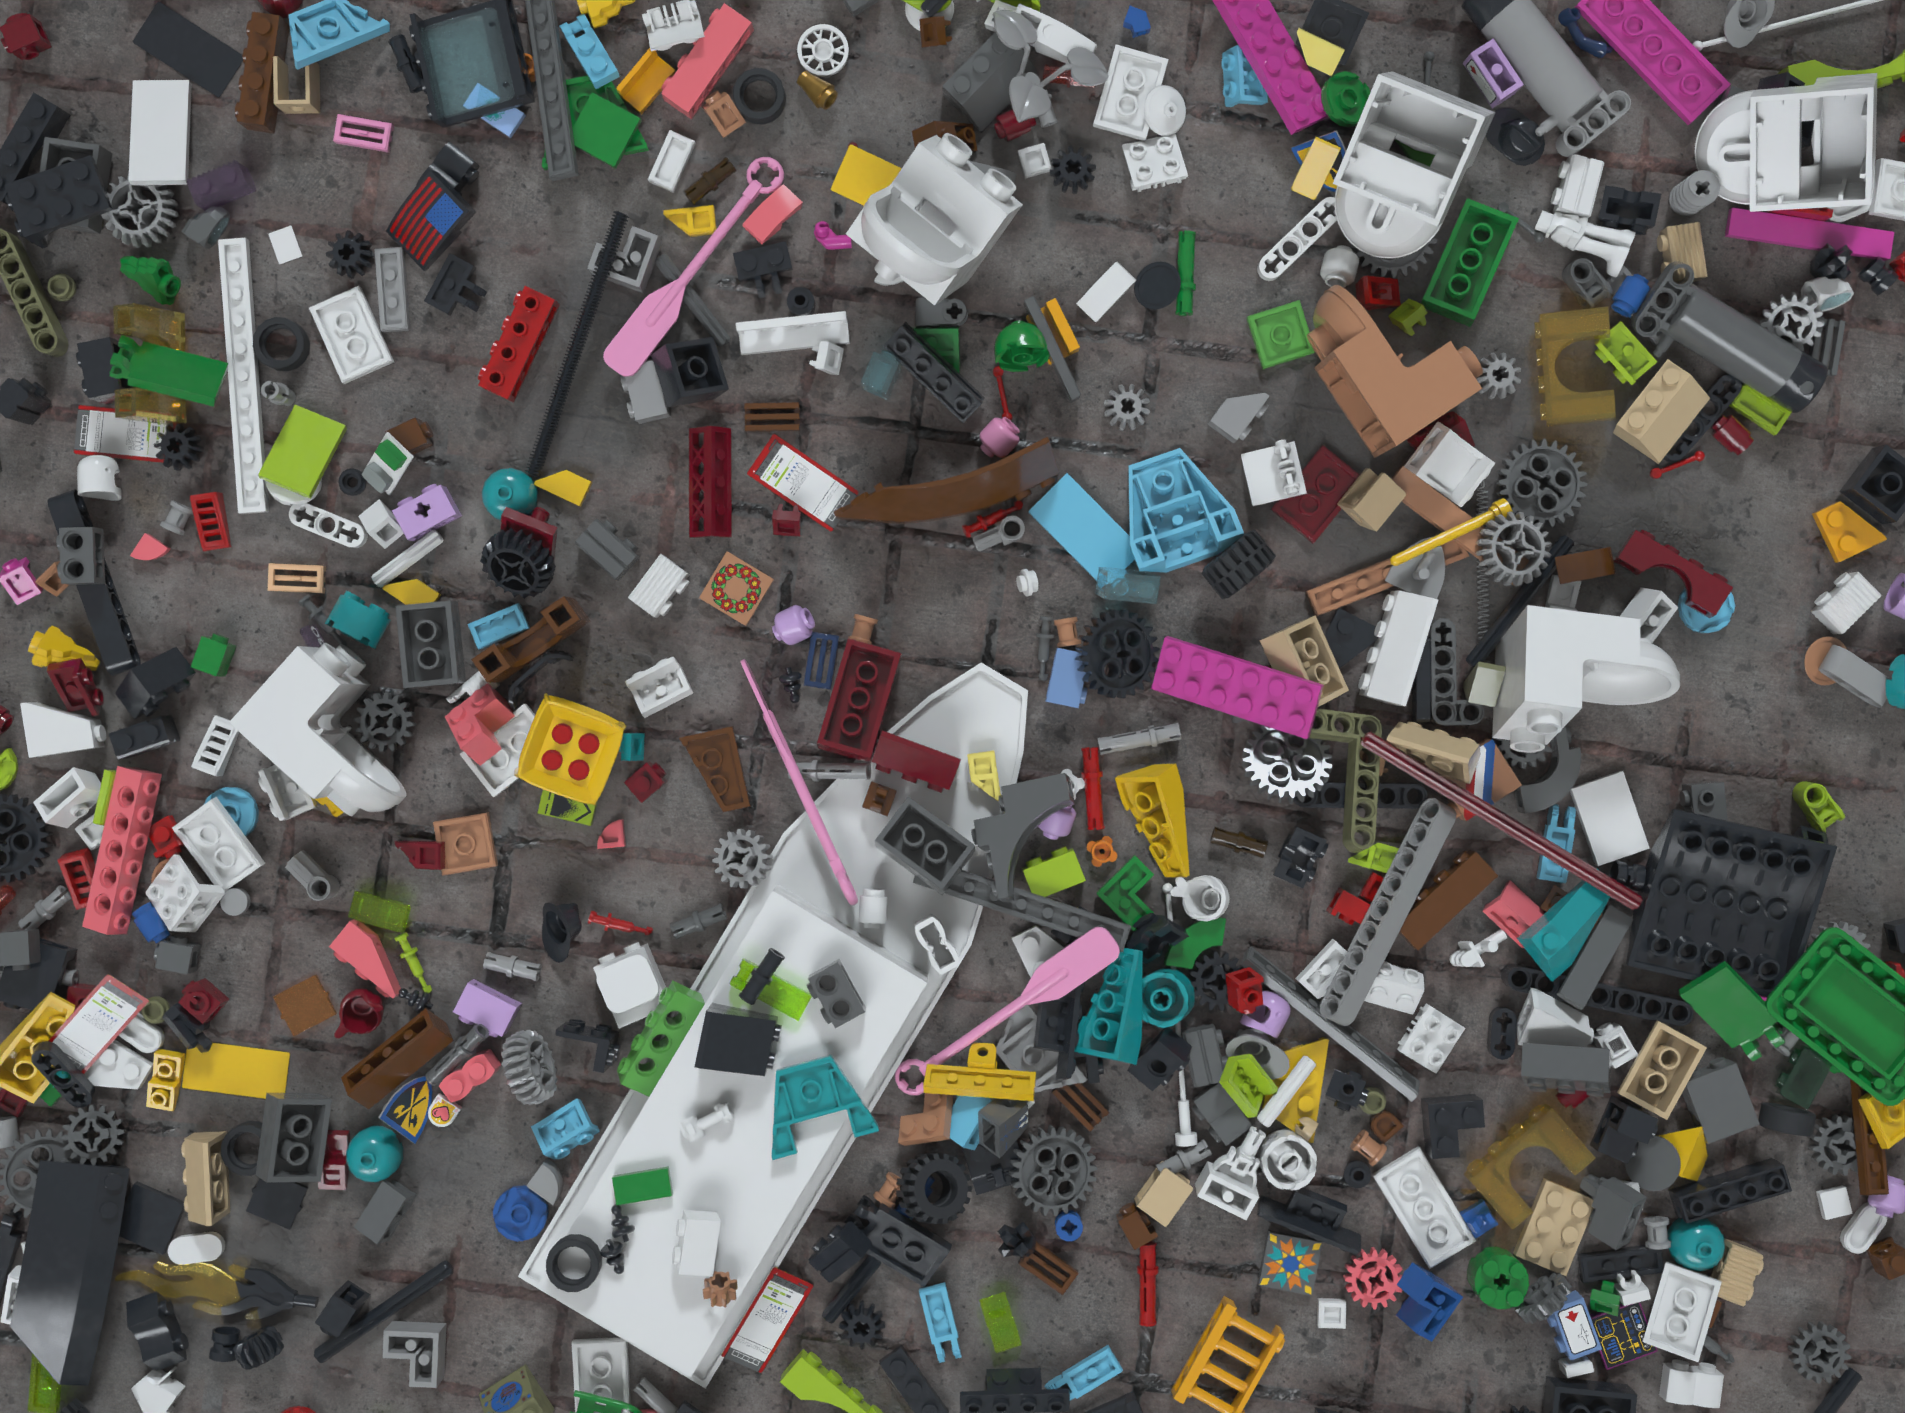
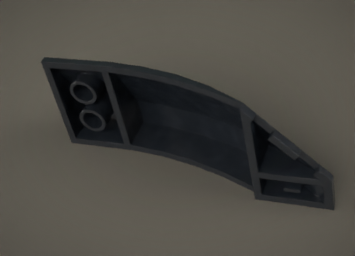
M49 1160L39 1161L10 1327L59 1385H89L118 1245L130 1168L127 1166L92 1165V1163L80 1164L77 1162Z

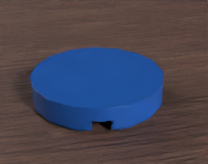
M525 1185L514 1186L504 1191L496 1201L493 1209V1219L498 1232L507 1239L516 1242L536 1237L545 1227L549 1216L548 1204L545 1199Z

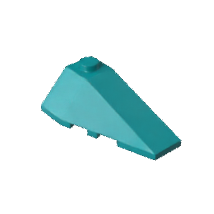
M1584 880L1578 883L1517 938L1550 981H1554L1573 964L1610 899L1609 895Z
M1124 948L1123 952L1119 953L1118 958L1107 966L1103 975L1104 982L1098 994L1094 993L1091 999L1093 1004L1087 1016H1083L1079 1023V1041L1074 1052L1137 1065L1142 1040L1143 951Z

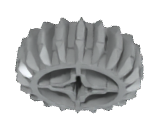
M129 173L127 180L122 176L118 177V186L114 183H109L113 191L111 194L107 192L113 210L103 213L101 216L108 221L105 226L108 230L113 231L112 235L115 238L121 239L122 243L126 245L132 243L133 246L139 248L142 243L146 247H152V240L158 244L162 243L160 237L162 234L166 237L170 236L167 228L169 226L172 228L176 227V224L171 219L179 215L178 212L172 210L178 206V203L171 199L174 193L167 189V185H131L128 181ZM142 190L152 191L157 201L146 200V197L142 195ZM123 219L133 220L134 224L138 226V230H129L124 224Z
M1512 511L1507 512V518L1499 514L1495 516V521L1490 520L1486 523L1488 529H1482L1479 532L1484 539L1477 540L1476 544L1482 546V550L1477 551L1476 555H1483L1484 560L1480 561L1479 565L1488 566L1485 572L1487 576L1495 573L1493 581L1500 582L1503 579V585L1505 586L1511 585L1512 582L1515 586H1520L1523 582L1526 584L1532 582L1533 577L1536 578L1541 575L1540 569L1547 568L1548 564L1543 559L1550 558L1551 554L1546 552L1545 548L1550 547L1552 543L1544 541V537H1547L1549 534L1547 531L1542 533L1539 531L1543 523L1538 522L1533 525L1534 516L1525 518L1523 512H1518L1514 515ZM1506 527H1511V533L1507 534L1506 540L1497 541L1501 531ZM1525 535L1528 538L1530 545L1526 542ZM1497 553L1502 556L1503 563L1499 560ZM1529 556L1528 564L1522 570L1516 571L1521 558Z
M522 1030L506 1038L502 1047L503 1052H501L503 1058L501 1065L504 1067V1075H506L507 1084L510 1085L512 1094H515L516 1099L524 1105H537L553 1097L554 1091L557 1088L555 1084L558 1081L556 1077L557 1069L554 1065L555 1060H553L551 1055L552 1051L549 1050L548 1043L544 1042L543 1036L538 1035L536 1031Z

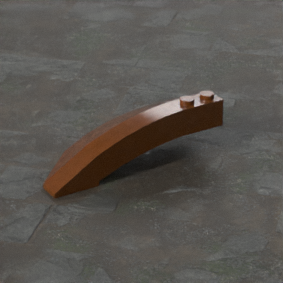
M1048 437L998 462L943 480L883 487L880 482L874 486L876 491L870 494L865 492L851 500L850 504L834 511L837 519L895 524L930 522L953 518L987 509L1016 497L1017 501L1024 499L1032 494L1030 489L1038 485L1043 489L1057 482L1055 477L1060 472Z

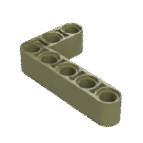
M0 229V275L34 347L44 354L52 357L63 356L69 347L68 339L26 250L17 236ZM7 238L6 247L1 249L2 241ZM19 263V270L13 274L14 265ZM31 288L30 296L25 299L24 292L26 289ZM40 312H42L43 318L41 322L37 324L36 317ZM54 337V345L48 349V341Z
M1317 709L1314 719L1317 723V728L1311 730L1309 738L1348 743L1342 839L1343 845L1348 851L1353 853L1361 852L1370 848L1375 841L1380 756L1361 745V740L1365 735L1361 730V725H1366L1370 732L1380 738L1382 736V726L1380 721L1371 715ZM1335 721H1339L1343 725V733L1336 730L1334 726ZM1360 751L1367 754L1368 763L1360 759ZM1358 778H1362L1366 782V790H1362L1359 787ZM1357 805L1362 806L1365 810L1364 818L1357 814ZM1355 832L1362 835V845L1356 843L1354 839Z

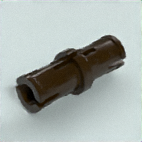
M725 157L708 172H702V177L687 189H684L683 193L695 205L710 191L713 190L715 192L719 189L718 185L735 173L736 169L729 162V159Z
M1216 826L1210 838V843L1228 847L1233 849L1235 853L1241 851L1260 858L1264 857L1268 845L1267 841L1246 836L1244 832L1239 831L1235 833Z

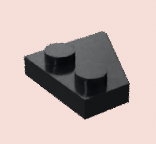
M1337 608L1324 636L1340 669L1377 641L1378 637L1374 635L1376 626Z

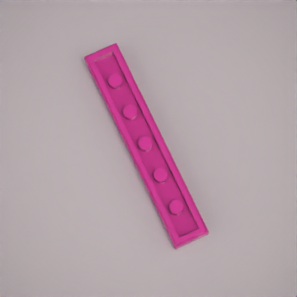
M1731 208L1728 212L1725 237L1820 251L1827 243L1835 251L1847 245L1853 251L1851 256L1871 259L1880 257L1882 260L1887 261L1891 258L1894 232Z

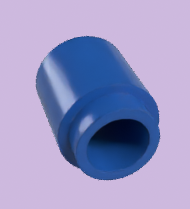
M1639 274L1626 276L1612 298L1611 308L1622 316L1631 317L1632 313L1638 311L1650 292L1651 288L1647 285L1649 281Z
M151 902L141 906L132 913L135 918L133 922L148 943L154 941L158 944L171 935Z

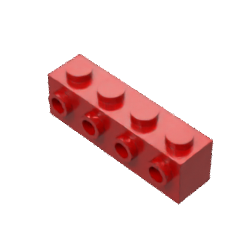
M524 286L523 291H518L513 301L515 308L511 316L508 315L503 321L501 327L503 333L500 340H496L491 347L490 355L492 357L488 365H484L478 375V380H480L478 385L514 403L560 305L555 299L527 286Z

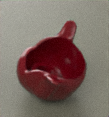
M363 988L347 993L340 1004V1025L334 1033V1037L340 1039L348 1032L368 1034L375 1030L383 1020L384 1007L381 997Z

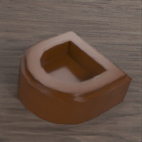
M1382 1110L1380 1113L1372 1115L1369 1122L1372 1132L1383 1144L1404 1127L1387 1110Z

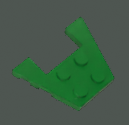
M588 76L566 79L572 128L592 92L628 111L612 81L595 89ZM639 129L635 132L624 155L649 151V147ZM546 150L544 158H542V168L544 170H548Z

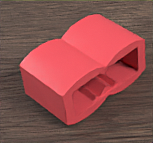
M491 1049L483 1050L468 1060L464 1066L457 1068L446 1076L439 1087L450 1102H456L469 1094L477 1085L491 1078L500 1069L501 1063Z

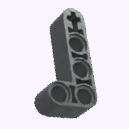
M1446 618L1434 619L1427 636L1431 640L1430 722L1437 725L1477 724L1484 717L1483 706L1469 703L1467 700H1457L1455 625ZM1438 627L1445 628V634L1440 635L1435 632V629ZM1446 642V646H1435V643ZM1440 650L1446 655V662L1442 666L1435 661V655ZM1439 678H1443L1447 684L1445 691L1442 693L1438 692L1435 687L1436 681ZM1440 705H1443L1447 710V715L1443 720H1439L1436 716V709ZM1467 705L1472 706L1474 709V715L1470 720H1467L1463 715V710Z

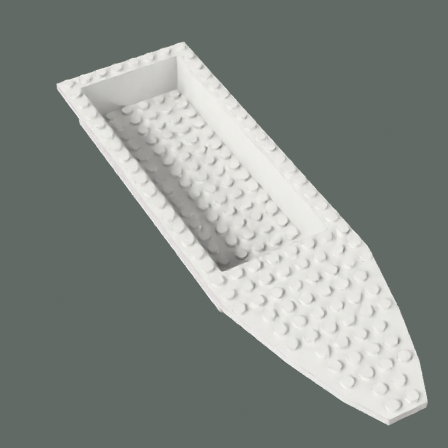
M979 663L929 695L887 731L888 733L960 758L961 761L950 790L944 788L942 793L927 788L928 782L918 779L916 784L902 779L901 772L892 770L891 774L875 769L876 763L871 762V778L869 780L836 779L815 800L816 808L857 895L858 903L856 905H850L846 900L806 811L782 834L771 853L773 858L766 862V864L771 866V870L764 869L763 873L766 878H757L758 885L751 886L690 988L701 993L705 1005L650 1097L635 1090H629L520 1272L519 1278L706 1389L724 1359L721 1354L771 1270L774 1267L778 1268L855 1140L848 1112L845 1109L791 1124L798 1150L797 1154L772 1160L776 1070L832 1055L871 1113L958 968L957 966L943 975L933 968L929 960L928 950L917 939L915 923L930 914L935 915L943 925L946 939L953 944L957 951L959 965L972 945L983 906L945 893L941 895L933 889L913 883L915 875L879 850L875 845V839L907 797H910L973 844L971 829L975 828L974 820L1005 814V811H1001L999 801H996L971 782L967 754L994 750L1001 795V786L1017 783L1024 751L1028 690L985 664ZM856 759L853 763H866V762ZM871 781L897 790L888 817L862 807ZM975 845L974 854L962 870L992 879L993 869H989L986 857L990 850L983 851L978 845ZM863 888L885 889V896L888 897L886 923L881 924L879 929L864 928V923L859 922L860 895H863ZM769 948L779 951L784 955L785 959L774 972L771 984L765 986L754 1005L743 1001L739 994L752 977L751 972L754 967L758 968L768 953ZM840 959L861 997L866 1011L835 1028L832 1022L830 1024L826 1023L820 1011L823 1005L819 998L813 999L806 984L810 983L808 980L810 974ZM826 975L820 979V983L825 989H832L836 986L835 979L831 976ZM843 1000L834 1003V1009L839 1014H845L850 1009L848 1003ZM712 1003L778 1016L777 1024L782 1025L779 1041H773L771 1052L776 1053L773 1069H767L765 1076L694 1068L705 1013ZM727 1102L730 1105L734 1118L730 1119L729 1123L722 1125L721 1122H718L704 1129L705 1136L691 1143L688 1138H684L681 1132L683 1127L680 1122L694 1115L699 1120L715 1112L714 1106L719 1103L724 1104ZM669 1166L673 1196L620 1205L622 1216L629 1217V1221L625 1223L626 1226L633 1225L635 1230L627 1234L629 1238L627 1242L623 1241L622 1236L613 1238L612 1232L618 1229L617 1226L611 1225L612 1220L615 1219L611 1208L616 1204L612 1182L613 1175ZM683 1210L718 1213L721 1224L714 1271L729 1272L730 1280L737 1279L738 1285L736 1290L737 1299L731 1300L725 1308L723 1306L711 1307L710 1298H703L704 1279H710L711 1276L680 1275L676 1265L672 1264L673 1248L678 1247L679 1237L676 1236L677 1220L682 1219ZM570 1234H581L591 1238L598 1245L600 1252L607 1244L606 1240L611 1239L612 1242L619 1241L624 1246L621 1252L624 1254V1260L621 1262L624 1266V1272L616 1274L614 1272V1265H608L606 1262L607 1258L602 1257V1267L597 1278L588 1288L579 1292H565L552 1284L546 1273V1259L552 1247L561 1238ZM578 1247L564 1249L558 1257L559 1271L567 1278L580 1279L590 1269V1258L583 1249Z

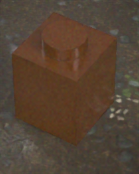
M416 417L385 431L386 433L389 432L412 455L433 446L430 439L433 437V432L426 421L422 422V420Z

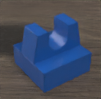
M1483 1199L1459 1212L1475 1239L1499 1225Z

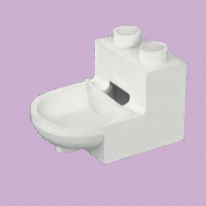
M1395 72L1378 74L1333 184L1337 185L1335 193L1336 218L1341 231L1349 242L1362 252L1379 258L1403 257L1418 251L1430 242L1443 224L1467 168L1473 165L1495 112ZM1394 139L1415 150L1434 154L1435 157L1431 166L1429 167L1390 151L1389 149Z
M1877 73L1817 78L1814 85L1750 90L1725 99L1709 113L1699 129L1695 143V161L1698 171H1710L1716 175L1720 184L1718 196L1730 202L1750 204V212L1871 205L1875 188ZM1814 120L1811 139L1814 164L1801 166L1802 121Z
M945 133L942 138L935 135L920 142L894 181L888 187L869 197L862 211L846 233V235L879 260L874 269L881 277L889 281L900 277L933 305H936L969 281L1023 205L1012 196L1016 186L1007 176L991 168L984 174L968 161L972 155V150L958 137L949 133Z
M1527 605L1495 647V665L1505 666L1506 670L1496 706L1493 707L1492 738L1510 740V748L1515 751L1527 753L1542 751L1545 745L1561 732L1564 726L1582 709V701L1608 705H1637L1663 700L1679 690V671L1672 658L1664 650L1652 644L1651 640L1640 638V619Z
M324 643L320 648L297 646L229 723L313 799L328 797L349 816H353L360 808L368 812H379L400 804L406 797V791L400 781L377 757L349 733L352 729L351 726L343 728L340 724L341 717L371 685L359 675L366 666L365 662L343 644H340L336 649L327 643Z

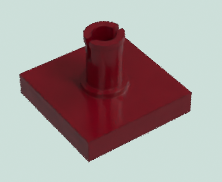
M506 507L501 515V530L507 531L513 528L516 533L521 529L525 535L533 533V538L537 541L542 540L541 545L549 547L548 554L554 556L555 559L558 527L546 523L550 518L548 511L541 507H536L532 515L528 516Z

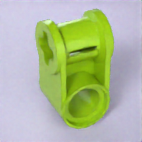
M1803 781L1794 787L1792 791L1793 799L1803 811L1813 829L1826 832V828L1837 820L1842 821L1845 819L1844 812L1834 802L1823 785ZM1812 788L1813 797L1808 801L1807 792Z

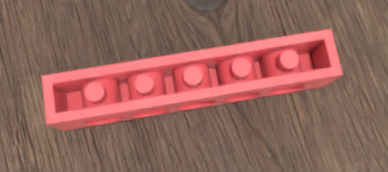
M117 766L82 927L106 935L127 934L162 774L138 767Z

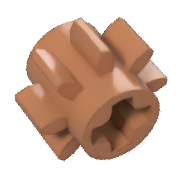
M714 1271L713 1277L704 1279L703 1298H710L711 1307L723 1306L725 1308L731 1300L737 1299V1279L730 1280L729 1272Z

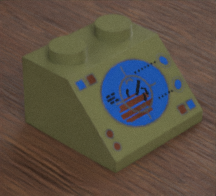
M526 1364L479 1393L484 1413H553L555 1410Z

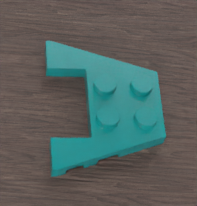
M832 1055L776 1070L772 1160L797 1154L798 1150L791 1124L845 1109L848 1112L854 1138L879 1131L878 1123Z

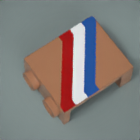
M1484 739L1478 743L1480 744L1481 755L1471 783L1448 779L1492 805L1522 786L1493 739ZM1447 798L1449 801L1447 805L1455 810L1456 818L1459 817L1460 820L1468 821L1475 816L1469 810Z

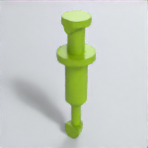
M407 932L398 935L394 939L399 941L404 951L400 954V957L406 959L414 977L416 976L419 979L423 992L430 993L432 991L431 985L426 984L423 977L424 970L415 953L418 951L417 947L411 948L407 940V936H409Z

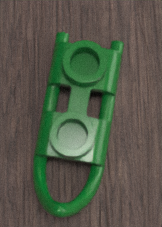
M575 1390L573 1395L580 1398L577 1412L570 1411V1413H594V1411L600 1413H622L623 1409H626L633 1413H643L635 1406L623 1401Z

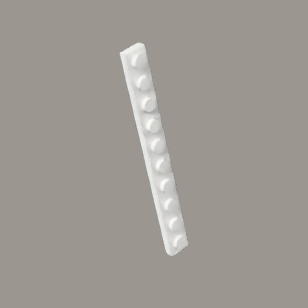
M247 238L219 239L238 513L269 512L266 481L258 476L265 462L258 358L252 346L253 335L256 329L249 240Z

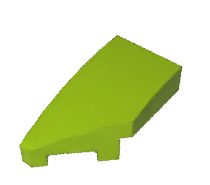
M1378 842L1370 848L1350 857L1348 863L1387 873L1399 848Z

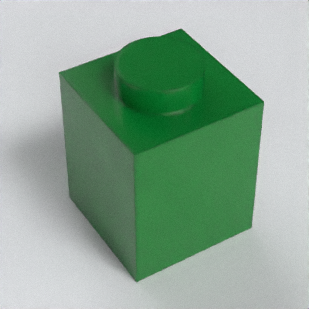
M213 633L212 637L201 636L191 667L214 676L226 677L236 646L228 643L229 638Z

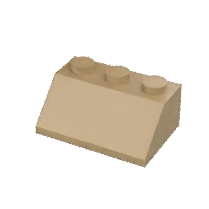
M1667 359L1616 424L1613 433L1659 464L1706 405L1710 397L1691 374Z
M1398 722L1386 740L1444 777L1468 784L1471 783L1481 755L1480 744H1477L1470 738H1455L1445 731L1438 729L1434 731L1427 730L1414 722H1407V724Z
M1656 1021L1617 1093L1667 1120L1707 1047Z
M227 1131L197 1132L184 1138L182 1156L185 1158L186 1168L183 1172V1182L187 1185L184 1209L188 1212L189 1221L212 1226L230 1213L229 1172L221 1157V1144Z

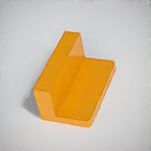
M649 48L617 86L616 90L624 101L642 115L661 93L665 80L669 76L673 77L676 71L658 56L656 50L651 51Z
M1056 298L1046 302L1045 307L1041 308V311L1063 357L1066 358L1078 352L1080 346ZM1027 315V316H1026L1027 322L1030 323V324H1032V322H1031L1029 316Z

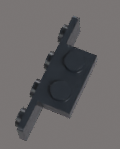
M1085 982L1062 998L1038 1004L1033 1048L1059 1052L1056 1080L1070 1079L1076 1068L1074 1050L1079 1041L1077 1023L1082 1013L1080 996L1084 990Z
M1303 1187L1293 1190L1286 1205L1263 1195L1258 1199L1257 1215L1266 1221L1274 1222L1294 1232L1305 1234L1319 1242H1325L1340 1248L1342 1251L1355 1255L1360 1254L1361 1235L1339 1226L1347 1213L1346 1204Z
M1041 1368L986 1369L987 1391L960 1392V1413H1058L1070 1410L1069 1389H1042Z

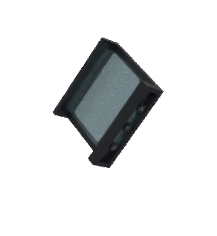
M491 0L426 20H422L415 13L409 14L412 24L409 25V31L417 47L415 59L423 74L421 86L425 94H427L429 104L426 106L427 113L430 119L442 128L535 102L513 0Z

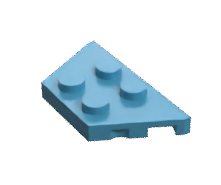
M324 0L289 14L292 49L297 70L390 31V23L387 20L382 19L379 22L369 17L367 10L354 6L347 0Z

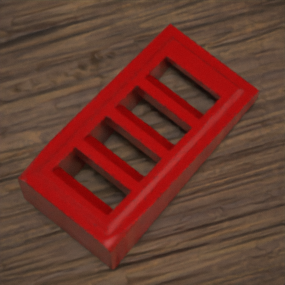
M210 492L191 495V507L202 551L230 548L231 542L223 493ZM213 502V507L203 508V503ZM205 514H216V518L205 519ZM214 524L219 526V529L207 530L206 527ZM221 535L222 540L209 542V536Z
M89 847L65 853L57 860L76 910L87 907L89 897L81 899L80 894L90 892L95 864ZM81 860L82 864L72 866V862ZM85 871L84 875L75 877V872ZM88 881L90 884L79 888L77 885L78 883Z

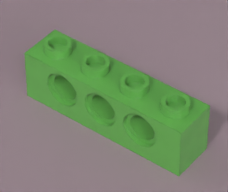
M673 980L668 988L665 987L662 990L658 1006L655 1011H651L645 1020V1028L641 1034L635 1036L631 1044L630 1053L627 1058H622L618 1065L617 1072L621 1085L650 1097L705 1005L701 993ZM672 1011L679 1012L673 1018L666 1017ZM659 1034L665 1035L662 1040H653ZM643 1058H651L646 1064L639 1063Z

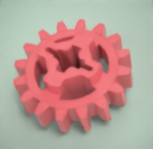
M1371 1247L1369 1254H1366L1361 1249V1257L1351 1256L1354 1262L1353 1265L1345 1264V1268L1350 1272L1343 1275V1279L1346 1282H1350L1345 1288L1347 1292H1353L1351 1298L1354 1301L1360 1299V1304L1364 1308L1368 1302L1373 1309H1377V1304L1380 1302L1384 1307H1387L1386 1300L1390 1298L1395 1302L1397 1299L1394 1296V1292L1402 1293L1403 1291L1397 1285L1402 1278V1275L1398 1273L1403 1269L1400 1264H1395L1397 1260L1393 1255L1387 1258L1388 1253L1384 1249L1379 1254H1377L1374 1247ZM1386 1265L1390 1269L1391 1279L1385 1275ZM1377 1274L1379 1278L1377 1280L1372 1279L1370 1282L1369 1278L1375 1277ZM1356 1277L1363 1282L1361 1291L1357 1287Z

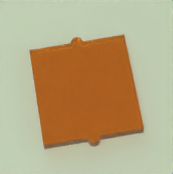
M317 974L273 996L282 1014L280 1017L285 1019L293 1037L337 1014L328 997L330 993L325 991Z

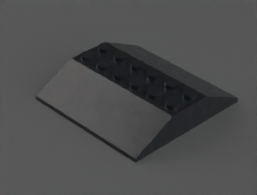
M1672 809L1649 853L1646 863L1645 883L1642 890L1638 892L1643 900L1640 907L1633 910L1626 964L1636 968L1695 980L1726 961L1758 995L1768 997L1804 954L1838 846Z

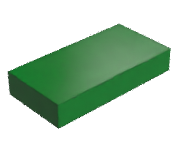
M669 1166L613 1175L612 1177L616 1205L673 1196Z

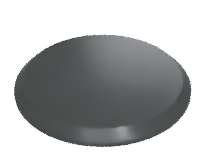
M1654 1136V1138L1650 1139L1648 1145L1638 1141L1636 1155L1630 1158L1628 1164L1625 1163L1630 1179L1633 1182L1639 1183L1640 1188L1649 1191H1660L1671 1186L1676 1181L1681 1168L1680 1156L1676 1148L1668 1140L1659 1136Z

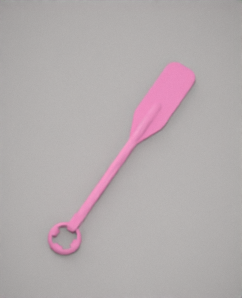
M760 157L749 165L746 176L749 186L742 193L743 196L680 277L649 294L607 346L603 358L611 369L624 377L633 376L638 372L676 323L686 286L750 203H753L760 193H772L782 185L784 171L777 160L771 157ZM767 163L768 167L772 168L773 171H779V177H775L769 187H763L757 180H752V174H756L757 170L760 169V164Z
M743 659L740 661L763 711L765 723L848 903L854 906L858 903V898L847 876V872L832 843L773 712L769 710L747 661Z
M1095 927L1039 965L1020 997L925 1062L918 1059L903 1061L895 1072V1081L898 1088L908 1095L924 1093V1082L917 1085L916 1089L908 1088L909 1084L904 1078H901V1071L906 1072L911 1068V1065L919 1066L920 1072L925 1076L927 1064H943L1024 1006L1062 998L1118 958L1120 947L1106 928Z

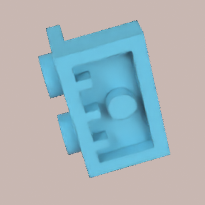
M1239 45L1223 52L1221 66L1223 69L1225 106L1233 107L1237 104L1263 105L1268 103V95Z
M578 1098L531 1126L543 1155L552 1159L566 1157L570 1154L571 1149L590 1142L594 1138L593 1136L600 1132L598 1126L592 1124L582 1101Z

